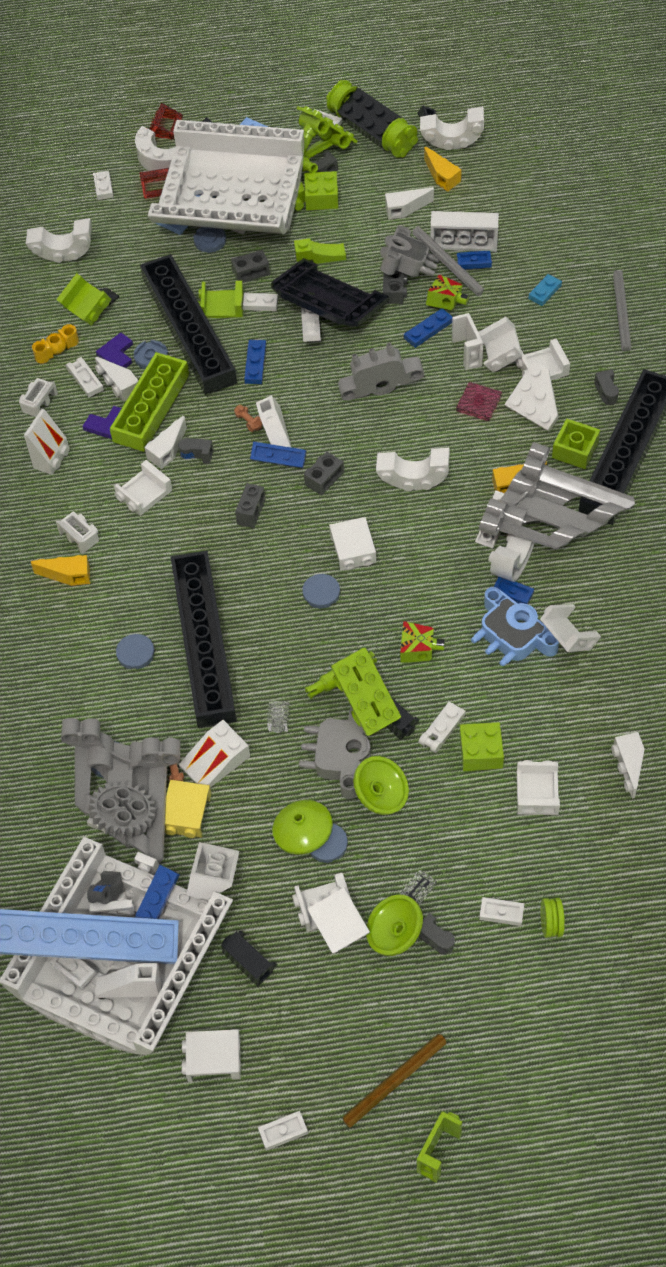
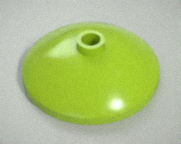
M372 756L357 766L353 778L354 789L359 800L366 808L380 815H390L396 813L405 805L409 794L408 782L405 774L396 763L385 757Z
M300 800L287 805L278 813L273 823L272 833L277 845L285 852L295 855L308 854L319 849L329 839L333 828V821L330 812L321 803L313 800Z
M393 895L381 901L374 908L367 922L370 933L366 937L371 948L384 956H395L409 949L417 940L422 929L423 914L420 906L415 900L406 895Z

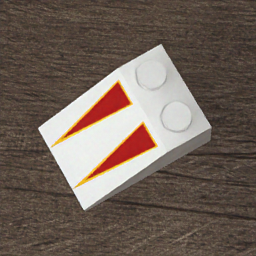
M41 409L24 434L33 468L53 475L55 470L60 467L64 456L68 455L70 447L66 436L44 409Z
M222 720L207 731L180 762L179 767L195 783L210 785L211 788L250 757L249 746Z

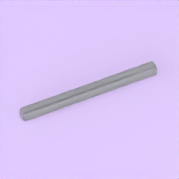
M419 226L413 229L412 234L418 240L426 243L429 246V250L477 296L483 293L484 288Z
M616 270L614 271L613 278L621 349L623 351H630L631 340L623 272Z

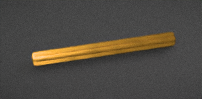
M437 1034L345 1114L343 1122L349 1128L352 1127L446 1045V1039L441 1034Z

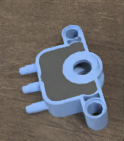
M490 587L485 591L484 606L489 612L482 618L481 629L471 638L472 643H476L484 637L491 643L485 650L487 655H490L496 649L505 654L500 661L501 666H505L511 660H523L535 649L549 657L557 654L559 641L538 620L537 612L532 606L516 603L496 587Z

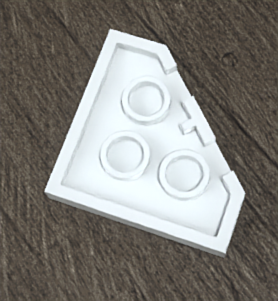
M533 361L504 404L510 410L550 432L559 418L549 369Z

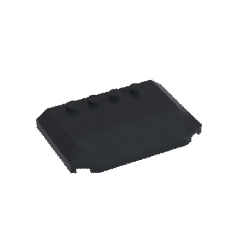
M305 258L271 283V288L280 298L337 324L354 327L361 325L388 303L389 296L374 290L373 293L369 294L317 270L318 264Z

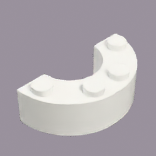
M484 107L468 109L465 119L455 124L442 122L436 114L420 117V131L424 139L433 146L445 150L468 147L481 136L484 129Z
M141 126L135 136L137 156L140 164L152 173L167 175L175 147L170 149L157 148L155 133Z
M91 219L74 221L73 231L67 235L51 234L44 227L27 229L26 245L32 253L57 263L77 260L90 247Z
M431 449L430 456L421 461L404 460L396 452L377 453L376 472L382 481L402 488L405 491L429 490L431 487L440 484L447 477L450 449Z
M508 534L506 548L499 546L495 551H492L488 561L491 562V574L515 582L523 572L535 542Z

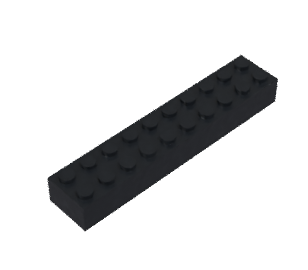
M169 254L141 264L142 279L204 394L206 395L236 384L235 368L173 256Z
M643 369L589 481L628 494L666 413L665 375ZM581 497L578 512L589 515L603 504ZM618 514L613 516L607 523L613 525Z
M208 550L170 556L198 729L215 726L222 720L227 724L237 722Z

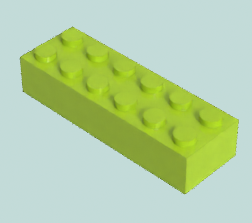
M155 352L110 427L112 442L145 452V446L154 437L189 377L187 361Z

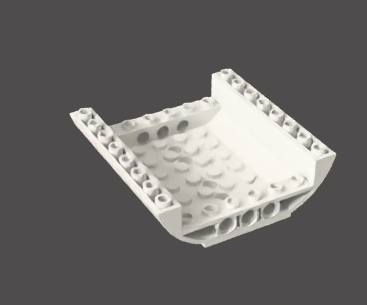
M186 120L176 121L173 131L176 143L175 151L159 204L151 203L148 213L150 221L163 224L285 234L290 228L301 183L304 130Z
M83 837L40 912L91 915L90 904L92 903H89L87 899L88 888L90 885H95L101 880L100 874L103 871H113L121 873L123 892L112 901H117L121 898L132 899L136 915L154 875L105 855L102 844ZM178 885L174 886L159 919L179 920L178 955L175 964L157 963L161 976L160 993L158 996L106 999L94 997L97 978L143 962L81 959L96 972V975L81 990L50 964L53 957L14 955L0 978V984L19 1000L45 1015L46 1018L119 1051L122 1050L139 1055L151 1054L233 899L213 892L208 900L195 899L192 896L186 895L187 889Z

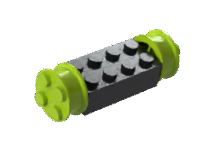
M340 80L327 94V108L330 112L336 113L346 124L386 152L391 151L393 156L397 158L405 157L418 142V132L414 125H408L405 119L360 88L352 86L350 81Z

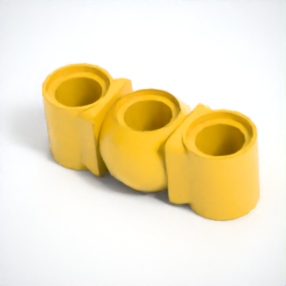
M67 324L62 329H59L58 333L50 334L46 340L43 338L41 341L33 343L32 350L36 362L40 364L46 363L54 358L53 354L59 355L66 348L70 349V347L76 346L79 343L76 327Z

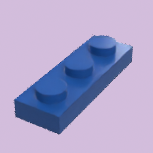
M441 308L404 333V339L416 348L452 323V316Z
M249 340L245 384H262L266 340Z
M253 441L250 459L303 469L307 451Z
M159 865L134 918L159 919L180 874L163 865Z

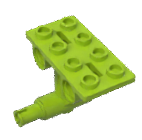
M304 106V108L297 107V110L302 112L299 117V125L304 130L302 172L316 173L318 165L310 162L309 158L334 145L345 149L349 146L350 142L357 144L358 140L353 138L354 134L348 131L345 132L344 128L338 124L334 125L333 120L323 117L321 112L315 109L312 110L307 106ZM318 135L321 138L320 141L309 146L313 137L315 138Z
M361 648L332 664V670L320 676L319 681L306 687L305 692H308L307 696L312 699L323 691L329 692L336 687L340 691H344L353 709L351 714L354 721L363 728L367 736H370L400 719L401 715L374 665L377 662L376 658H372L375 656L372 651L368 653L366 648Z

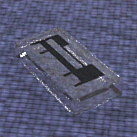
M419 870L399 895L409 896L420 905L437 884V881L422 870Z

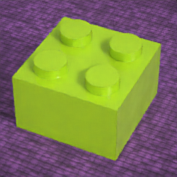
M337 171L316 172L313 174L304 173L306 211L338 209Z
M566 418L553 444L552 458L586 469L599 444L600 429Z
M500 722L460 725L459 738L463 771L503 769L504 754Z

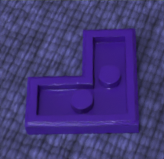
M120 332L96 351V355L99 358L127 368L132 364V359L123 352L133 345V341Z
M113 406L106 418L90 414L82 426L83 430L112 439L110 427L122 408Z

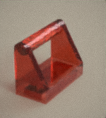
M161 103L153 117L149 130L155 133V137L174 139L173 131L176 121L182 120L183 115ZM162 118L175 119L170 131L159 125Z
M169 168L139 173L144 199L161 196L163 189L146 192L145 183L166 180Z

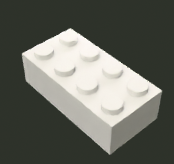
M432 211L431 238L443 250L497 252L499 213Z

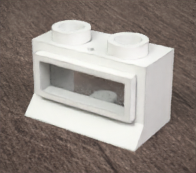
M39 378L31 382L25 395L22 394L19 399L22 412L36 417L41 411V404L49 405L50 399L48 394L54 396L58 394L55 382H48Z
M73 511L61 521H56L59 533L61 535L66 533L69 542L73 543L75 541L78 544L80 553L83 554L99 542L98 530L93 524L88 525L82 514L77 515Z

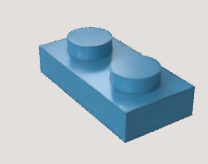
M547 274L529 293L528 299L543 306L562 286V281Z

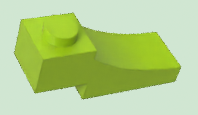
M310 238L294 240L297 262L303 258L313 260L316 264L346 260L344 243H317L311 241Z

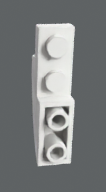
M301 307L303 342L321 341L319 315Z

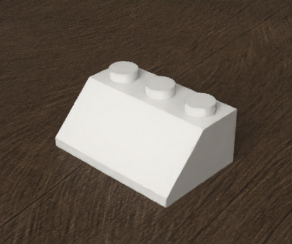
M199 842L186 895L192 896L195 899L208 900L213 892L221 893L232 887L239 851Z

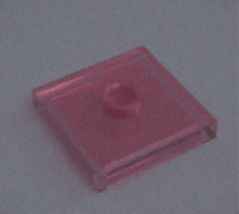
M469 382L456 407V411L490 421L502 396V392Z

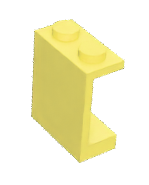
M170 780L165 805V834H179L188 838L202 837L201 823L206 802H210L211 799L210 785Z

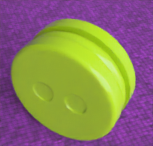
M543 898L540 907L543 936L545 938L563 937L565 920L562 900L560 898Z

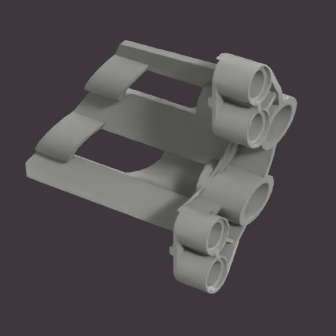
M533 442L523 468L515 475L502 498L498 500L490 498L478 530L497 536L498 531L558 549L567 545L577 536L584 537L604 526L616 514L625 512L633 507L635 501L634 497L545 465L551 448ZM580 496L603 504L589 515L563 506L567 501ZM538 520L560 529L548 536L521 525Z
M75 718L64 719L62 721L61 741L75 747V806L86 816L90 815L88 809L90 798L93 797L90 795L91 768L99 771L110 786H112L113 781L117 785H120L121 781H123L126 786L132 782L133 788L139 785V791L145 789V795H151V801H155L154 807L156 808L154 822H152L150 828L147 827V836L140 831V836L133 833L132 838H129L127 834H124V838L121 839L120 834H117L113 838L130 849V846H132L142 854L152 857L160 863L164 858L167 766L174 765L180 761V741L176 738H167L160 741L157 738L150 737L143 739L142 742H132L129 746L116 743L109 735L100 732L101 723L97 719L88 718L83 720V722Z

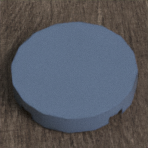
M200 227L193 236L196 248L202 252H216L222 249L226 243L225 231L220 228Z
M150 340L147 343L145 341L140 343L134 350V360L140 368L146 369L155 352L168 355L166 346L160 341Z
M316 574L309 577L302 588L304 600L310 606L319 609L330 607L331 604L338 601L340 596L339 583L335 578L326 574Z
M128 635L118 643L116 656L119 663L125 668L142 669L153 660L154 646L145 635Z
M333 824L329 839L319 849L311 852L310 855L317 861L324 863L340 859L345 854L348 845L344 830L338 825Z

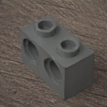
M263 250L231 259L232 271L237 281L244 283L270 275L269 262Z
M395 270L393 275L383 274V294L389 296L388 303L386 304H403V297H407V287H404V284H407V274Z
M326 451L323 456L318 457L316 463L311 468L309 467L305 471V486L322 496L344 473V461Z
M246 483L235 511L237 525L255 528L266 500L263 486Z

